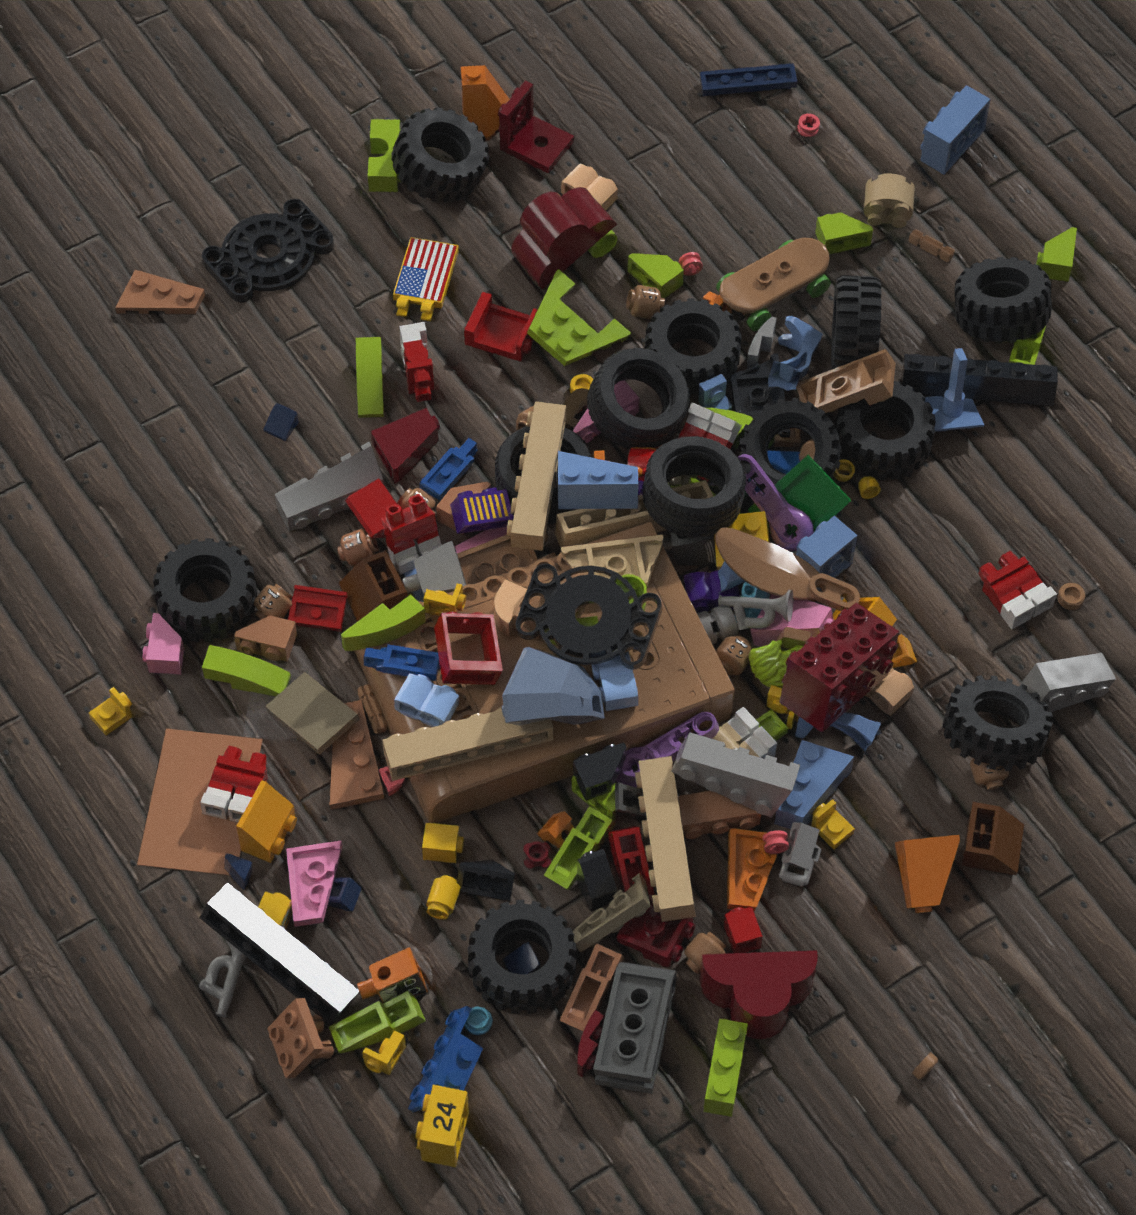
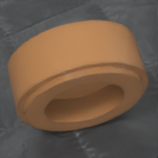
M1067 583L1060 588L1058 602L1063 608L1077 610L1083 605L1085 591L1080 585Z
M930 1052L914 1069L912 1074L918 1080H922L937 1064L938 1058Z

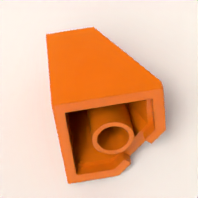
M485 65L461 67L463 115L468 117L467 120L470 123L474 122L478 126V131H482L486 138L485 141H488L499 128L498 111L503 103L506 104L509 97Z
M959 835L895 842L907 908H915V913L932 912V906L940 905L960 842Z

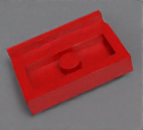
M294 585L292 606L288 620L295 621L297 626L341 632L348 594L342 591Z

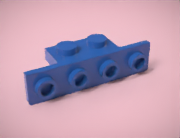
M465 1006L453 1010L448 1015L445 1022L447 1027L443 1035L434 1044L435 1052L433 1057L423 1067V1078L410 1095L411 1103L408 1110L412 1112L422 1110L425 1094H431L433 1085L464 1091L483 1050L481 1046L460 1034L472 1010L470 1007Z

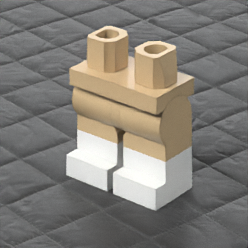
M744 707L735 712V717L720 726L717 735L712 738L724 742L726 748L729 749L742 747L750 750L749 754L763 759H765L766 755L775 757L777 742L762 726L759 727V723Z

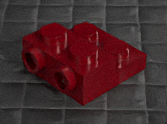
M648 894L650 907L640 917H634L624 923V926L616 936L617 942L642 952L643 958L669 968L672 961L677 963L683 953L681 944L685 938L691 939L696 925L693 923V917L662 922L661 913L654 911L652 895Z

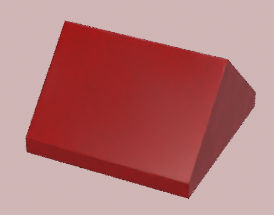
M378 478L348 496L345 500L371 538H385L381 518L386 517V507L397 504Z

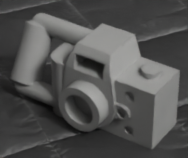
M804 823L792 824L787 841L789 849L782 856L783 863L779 874L783 882L801 887L808 885L814 862L818 861L821 848L816 845L819 829ZM789 865L805 869L804 875L789 872Z

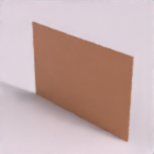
M166 729L137 865L230 876L224 869V857L228 853L240 857L241 848L236 828L238 822L230 821L229 814L226 819L202 814L200 802L203 794L207 791L218 755L223 756L227 747L233 746L242 750V761L250 762L252 753H260L263 739Z

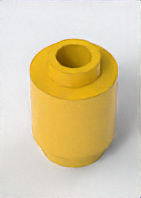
M446 875L434 879L426 902L428 907L427 913L430 916L445 920L448 919L449 914L453 913L461 889L456 879Z

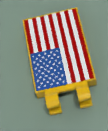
M410 237L393 293V300L397 301L396 307L398 310L396 314L398 316L407 317L410 303L421 305V320L431 321L434 308L442 309L458 256L459 245Z

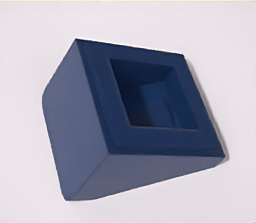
M276 403L271 410L263 431L286 441L299 423L297 412Z
M229 853L226 854L224 857V869L239 887L245 890L252 875L251 861Z
M334 878L327 906L353 911L361 892V887L352 878Z
M529 942L521 945L503 959L508 972L514 974H530L541 968L540 962Z

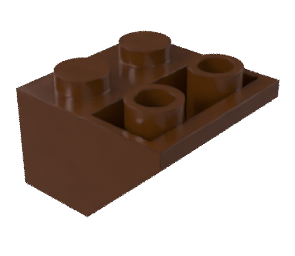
M386 550L362 559L339 582L341 591L348 594L346 601L357 622L382 603L391 610L407 598V591Z
M972 802L961 865L1017 876L1024 824L1000 806Z

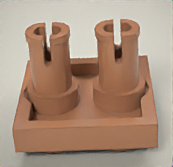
M295 998L267 1028L286 1079L296 1078L313 1059H329L334 1052L333 1046H330L332 1044L330 1040H320L318 1033L323 1031L324 1022L321 1021L322 1018L318 1015L311 1016L305 998Z

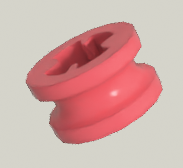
M803 114L799 118L797 130L802 136L812 137L819 131L820 120L816 115ZM805 123H810V126L812 127H807V124L805 125Z
M689 252L679 258V264L684 270V275H695L702 270L703 264L698 253Z
M777 830L764 834L765 852L777 854L788 850L787 832Z

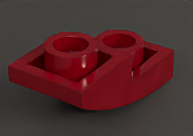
M594 1010L589 1018L579 1044L577 1075L583 1077L587 1070L592 1071L594 1069L598 1051L597 1043L601 1038L605 1017L596 1010Z

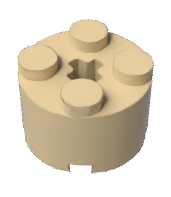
M881 174L874 181H872V178L869 179L865 187L864 214L867 217V222L874 226L881 223L892 224L897 228L906 226L907 221L913 215L914 184L912 182L911 184L907 183L906 177L898 174Z

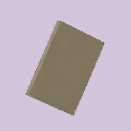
M306 672L301 674L265 706L268 713L319 755L360 720L357 713Z

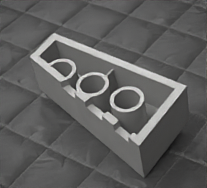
M689 733L679 748L671 772L681 776L683 779L695 782L709 791L721 794L735 803L747 806L759 814L772 818L792 792L800 765L790 762L789 766L777 763V758L766 755L765 759L750 755V750L742 747L729 749L726 748L724 742Z

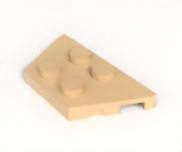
M663 535L561 547V556L572 569L591 565L605 567L617 572L621 576L626 574L638 576L645 582L647 587L663 545ZM594 572V575L603 576L608 579L611 577L603 573Z

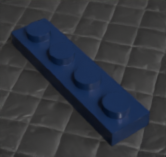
M794 63L700 72L699 77L703 96L797 88L798 82Z

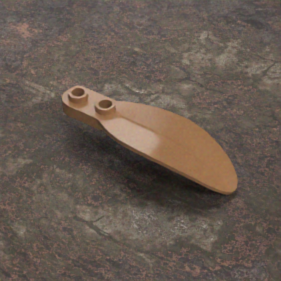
M721 528L716 533L715 542L727 565L744 581L762 591L781 597L788 590H792L794 600H815L839 611L843 609L848 610L856 602L859 603L860 594L853 585L827 574L819 573L807 561L784 548L736 529ZM816 587L821 588L823 592L818 591ZM840 597L845 598L847 603L843 602Z

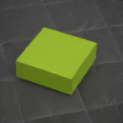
M772 709L756 719L759 727L762 726L775 741L788 733L789 728Z

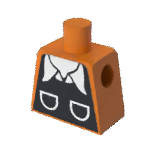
M410 947L371 964L369 970L372 978L357 983L363 1000L378 994L383 1004L406 991H409L414 996L428 992L420 966Z

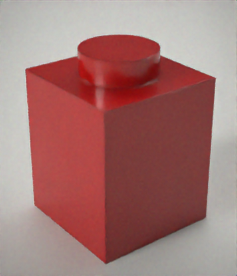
M737 907L725 914L724 929L733 953H745L761 948L763 936L752 907L745 909Z

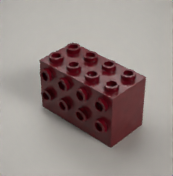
M857 602L848 610L843 609L835 621L827 623L817 636L810 637L798 652L793 651L786 660V674L782 679L783 687L779 703L820 732H823L888 676L894 664L892 662L893 654L898 648L897 639L899 631Z

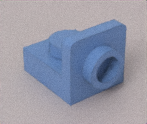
M722 374L699 384L698 402L702 407L732 410V404L726 397L727 381Z

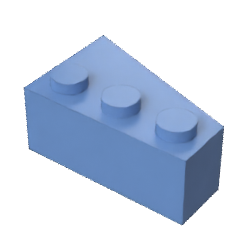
M558 451V509H638V467Z
M802 740L794 763L800 765L792 792L776 811L775 824L791 829L793 823H804L807 825L813 818V811L820 804L824 803L830 795L832 796L838 785L852 772L854 756Z

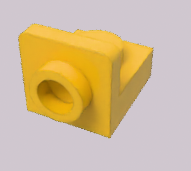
M457 583L453 595L440 590L432 591L426 589L423 598L425 613L440 616L441 613L451 611L458 613L459 610L463 611L466 603L463 585Z
M771 685L766 707L771 708L776 713L788 714L787 727L792 729L794 722H798L799 716L779 703L782 688Z
M114 687L109 690L110 698L89 712L91 720L105 735H108L132 718L130 710L132 703L124 692L119 694Z
M832 799L826 805L824 803L820 804L813 811L811 827L819 829L818 835L835 849L854 834L855 828L836 811L837 803Z
M394 1030L391 1037L385 1038L382 1042L379 1054L365 1048L362 1054L366 1067L375 1073L383 1072L390 1075L406 1048L405 1036Z

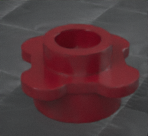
M539 841L525 844L523 847V852L526 853L524 866L528 869L539 866L548 868L551 864V859L548 855L551 850L550 845Z

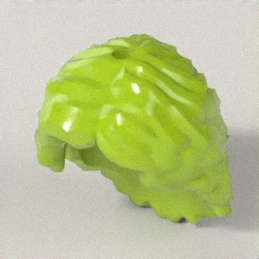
M773 640L769 645L753 648L749 652L752 673L755 674V677L767 687L774 685L782 688V679L787 669L786 660L793 651L798 652L803 646L796 645L791 649L782 650V640Z

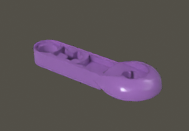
M748 454L738 456L740 461L746 460L751 465L750 473L745 474L746 479L756 472L758 476L754 478L759 485L764 483L766 486L764 488L765 494L761 491L757 493L754 490L757 487L754 480L752 479L749 483L746 480L745 491L761 512L765 511L774 543L790 552L797 551L796 546L803 537H809L814 533L810 517L785 500L752 456ZM787 524H791V527L793 525L797 526L796 536H793V533L789 535L786 532L789 528Z
M701 712L649 744L627 750L626 760L616 782L637 787L635 772H633L631 767L637 764L639 770L636 772H640L639 761L672 756V761L674 762L681 746L678 738L682 736L686 738L692 729H694L697 735L712 739L719 731V725L715 716L709 712ZM702 722H713L709 730H699Z

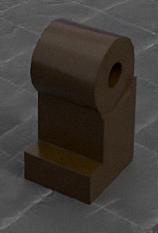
M576 389L562 404L566 405L565 428L573 431L587 410L588 389Z

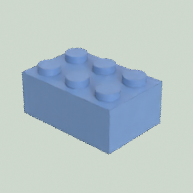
M967 85L960 93L956 92L948 106H943L940 109L936 119L926 124L923 130L924 141L920 147V150H922L920 161L945 174L985 130L990 98Z

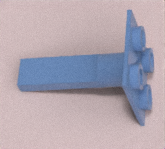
M962 348L954 349L949 388L945 392L944 397H925V402L930 403L933 409L932 413L935 415V432L984 427V423L973 400L965 399V394L963 393L967 358Z

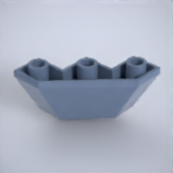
M531 647L523 649L502 695V714L505 718V723L521 726L550 719L578 725L605 719L601 691L583 666L571 663L543 650Z

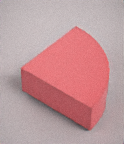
M388 766L378 769L379 776L388 795H393L402 787L405 778L392 781Z

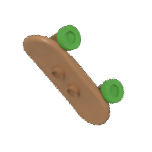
M813 238L788 240L776 251L736 273L731 272L723 276L717 283L716 290L729 308L743 313V316L748 318L747 325L752 331H758L771 318V313L766 307L808 285L806 291L812 298H817L828 290L831 281L824 273L829 265V252L823 243Z

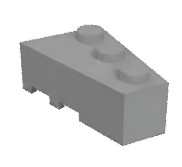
M1097 653L1036 663L1021 684L1028 686L1026 691L1029 693L1037 692L1040 695L1039 702L1046 701L1048 704L1046 712H1053L1094 697L1105 695L1116 678L1104 655Z

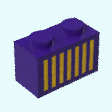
M488 488L483 490L482 493L475 494L472 491H464L459 493L450 504L457 534L504 528L508 525V520L514 519L513 514H511L507 489L497 491V488Z

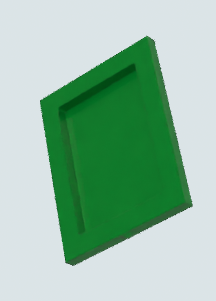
M809 455L804 457L774 485L790 505L802 510L810 517L814 532L820 523L829 521L851 502V499ZM755 503L748 509L750 513L761 512ZM787 524L789 528L786 532L789 535L793 533V536H796L797 526L793 525L791 527V524Z

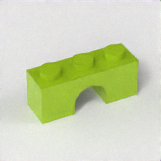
M371 119V154H383V156L369 157V192H398V182L401 181L398 178L399 173L396 174L394 171L391 154L401 130L400 120Z
M719 1019L703 1112L732 1117L747 1033V1023Z

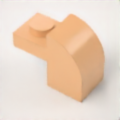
M504 580L495 596L494 611L497 627L503 634L509 637L512 631L516 629V619L527 589ZM526 620L521 625V629L524 632H531L536 627V623L532 620Z

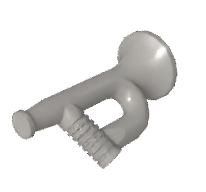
M788 590L787 593L776 599L738 596L722 597V595H719L718 605L734 608L738 630L747 628L763 629L773 623L775 611L780 613L787 622H790L794 598L792 590ZM744 608L762 609L765 615L763 618L745 617Z
M227 940L226 943L231 949L232 957L228 955L216 957L209 965L205 979L199 985V989L219 999L218 1011L215 1015L223 1018L227 1017L226 1013L233 997L242 964L247 958ZM227 967L228 974L224 987L221 988L215 985L220 969Z

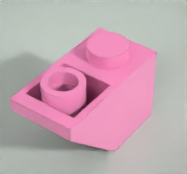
M153 613L152 623H148L146 628V638L149 639L148 646L143 648V662H147L149 673L181 674L184 658L182 638L159 613Z

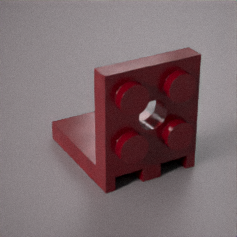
M526 80L519 88L514 89L506 104L503 103L499 108L498 132L500 135V150L549 174L574 143V135L534 116L533 84ZM543 142L547 145L545 147H537L535 144Z

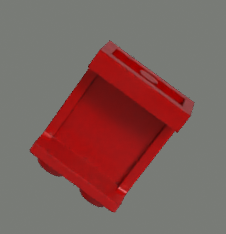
M482 292L464 329L465 345L521 362L524 354L529 353L532 347L533 339L527 332L538 309L533 308L531 315L492 304V294Z

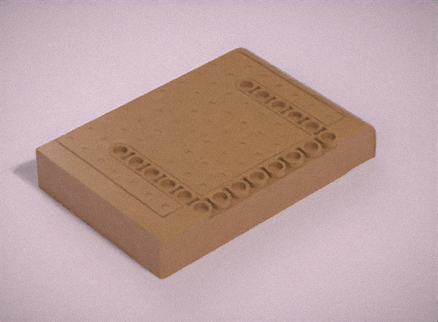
M646 522L587 544L655 536L657 533L652 523ZM663 545L646 593H654L659 596L662 602V613L643 666L633 670L638 691V706L606 711L603 703L605 719L578 725L551 720L553 725L552 741L409 777L428 823L437 824L457 815L479 810L573 776V761L579 756L586 753L593 754L610 744L618 745L623 742L626 745V751L636 747H643L701 712L712 713L718 723L731 718L735 689ZM560 553L549 559H540L534 564L525 567L514 568L508 573L488 577L482 582L463 586V594L466 595V603L463 611L459 610L458 613L472 614L480 612L483 614H494L495 620L494 600L504 580L528 589L535 568L545 563L554 566L558 576L572 568L562 558ZM547 571L542 572L538 580L542 583H549L553 579V574ZM541 596L532 597L529 604L532 607L538 608ZM419 601V603L424 607V602ZM646 601L645 612L655 611L657 608L656 602ZM588 604L580 618L598 616L599 622L602 618L601 609L595 604ZM425 613L426 622L412 632L396 640L370 648L380 650L389 644L438 652L434 626L440 616ZM495 622L503 672L495 685L443 684L440 668L437 681L431 682L435 685L450 686L459 695V705L450 719L458 721L469 718L473 714L494 712L502 707V695L524 648L531 647L555 656L557 655L548 648L541 636L539 639L525 640L514 629L508 637L499 630ZM638 625L633 633L638 637H644L648 634L649 629L645 625ZM449 633L453 660L485 661L480 634ZM366 649L355 650L367 682L372 687L374 696H376L383 712L382 715L386 719L390 735H403L415 732L421 727L431 728V726L426 725L422 721L405 716L395 710L394 699L407 676L382 673L375 668L364 666ZM629 650L631 662L637 661L641 656L639 651ZM578 664L585 668L597 687H600L599 680L593 679L591 665ZM702 722L699 730L711 726L713 722Z

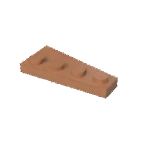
M362 700L344 703L358 714L360 720L333 743L330 810L384 799Z

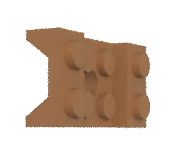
M884 349L801 381L797 384L796 389L801 402L807 403L809 401L825 413L833 412L851 403H857L864 398L869 405L892 397L896 363L888 351Z

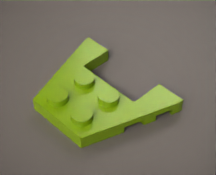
M558 269L527 334L563 366L588 357L597 350L609 348L616 342L627 340L631 332L615 318L603 330L597 333L561 301L573 289L575 283Z

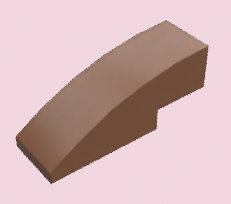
M596 943L560 1018L561 1022L584 1031L589 1018L594 1010L599 1011L613 984L616 968L619 962H623L625 958L622 954Z

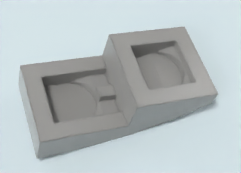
M775 317L768 319L756 333L749 348L746 369L759 361L760 351L771 352L776 327Z

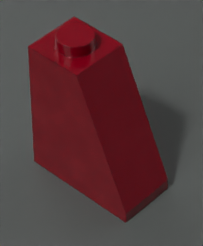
M427 408L371 431L372 446L394 484L399 482L439 441V421L435 415H430Z

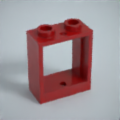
M453 611L441 613L434 626L443 684L495 685L503 672L494 614H483L480 612L462 614ZM449 633L480 634L485 661L453 660Z

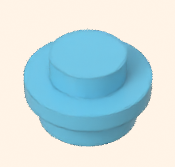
M473 1007L464 1026L471 1034H485L492 1026V1016L483 1007Z

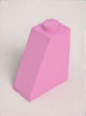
M771 594L769 599H776L779 596ZM794 600L790 622H787L780 613L775 611V619L770 626L763 629L750 628L754 645L766 646L773 640L777 641L778 636L785 627L809 631L811 637H815L827 623H832L835 620L830 607L809 600ZM761 610L757 618H763L765 612Z

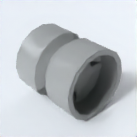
M721 605L711 610V613L707 611L697 613L712 645L717 643L718 638L723 641L726 637L738 635L737 623L730 606Z

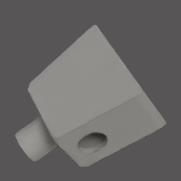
M452 541L416 558L414 565L417 574L403 578L407 593L422 589L424 595L426 589L450 593L455 590L457 583L463 586L466 585Z

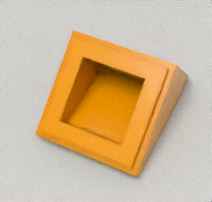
M899 635L897 639L898 648L892 658L893 668L917 662L910 641L904 635Z

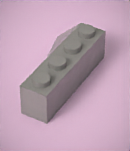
M369 442L361 446V452L353 456L350 453L340 458L342 462L329 469L327 466H324L317 470L318 472L312 479L303 478L275 494L277 509L289 532L295 529H302L320 519H327L340 511L350 510V507L345 502L348 496L378 478L383 483L380 469Z

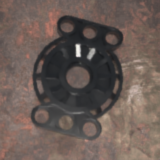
M296 198L287 200L283 206L284 215L263 213L248 217L232 227L226 235L222 247L209 246L203 250L202 261L204 267L234 301L240 303L249 301L253 296V290L276 291L296 284L311 269L315 260V253L328 254L333 250L334 239L332 233L303 201ZM295 207L301 209V212L298 214H290L288 212L291 208ZM306 223H312L315 225V227L311 230H306L302 228V226ZM322 238L329 240L328 244L322 246L316 242ZM266 244L276 245L280 249V253L271 258H263L257 255L258 249ZM210 255H218L220 257L215 262L207 260ZM305 260H308L307 265L302 269ZM226 270L234 272L229 278L221 276V273ZM240 286L248 288L242 294L235 292V289Z
M544 563L537 566L533 572L516 619V629L518 635L525 640L535 639L541 634L543 641L552 652L571 663L582 665L601 664L620 655L622 664L628 669L635 670L643 666L662 613V602L659 596L654 593H645L638 598L635 590L625 578L605 567L580 566L567 570L558 576L554 566ZM542 572L552 573V581L549 583L540 582L538 577ZM588 572V575H579L574 578L571 577L572 575L578 573ZM594 572L603 573L611 577L608 579L603 576L594 575ZM566 579V582L560 584L562 580ZM617 580L627 588L628 592L625 593L622 590V588L616 584ZM541 596L545 599V602L541 607L535 608L529 604L531 598ZM649 600L657 604L656 610L650 613L642 609L643 603ZM584 604H595L601 609L602 618L593 626H583L576 620L577 609ZM526 620H532L536 623V627L531 632H524L521 629L522 623ZM645 625L648 627L649 632L644 637H638L633 633L635 627ZM550 640H554V642L557 644L558 647L561 648V650H559L558 648H556V647L550 642ZM629 650L639 651L641 654L640 658L635 662L626 660L625 654Z

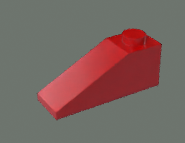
M633 826L607 832L623 893L635 884L632 878L640 873L646 880L648 894L655 895L650 883L649 868L639 827Z

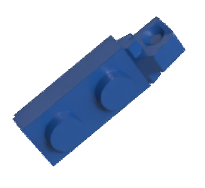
M468 438L460 448H450L420 481V488L441 501L450 488L472 466L475 461L473 456L478 451L477 443Z
M388 644L387 647H383L380 650L366 648L364 654V666L375 668L382 673L407 677L409 674H422L431 681H437L440 668L438 652Z

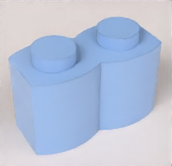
M628 651V652L625 654V658H626V660H628V661L631 662L630 655H629V651ZM620 655L604 663L591 665L593 679L599 680L600 683L598 688L601 691L602 702L606 711L638 706V691L633 670L626 668L622 664Z
M409 674L394 699L395 710L405 716L420 720L431 727L439 726L449 721L459 705V695L456 694L453 688L447 685H435L428 677L422 674Z

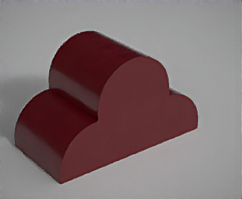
M584 187L571 189L562 196L557 192H547L535 198L524 209L520 217V225L523 230L513 241L511 252L541 289H544L552 281L558 269L562 272L612 230L617 223Z
M817 950L702 954L700 987L704 996L712 1004L722 1008H730L732 1021L748 1024L747 1037L767 1039L775 1036L783 1029L787 1021L789 1006L799 1004L809 996L816 972Z

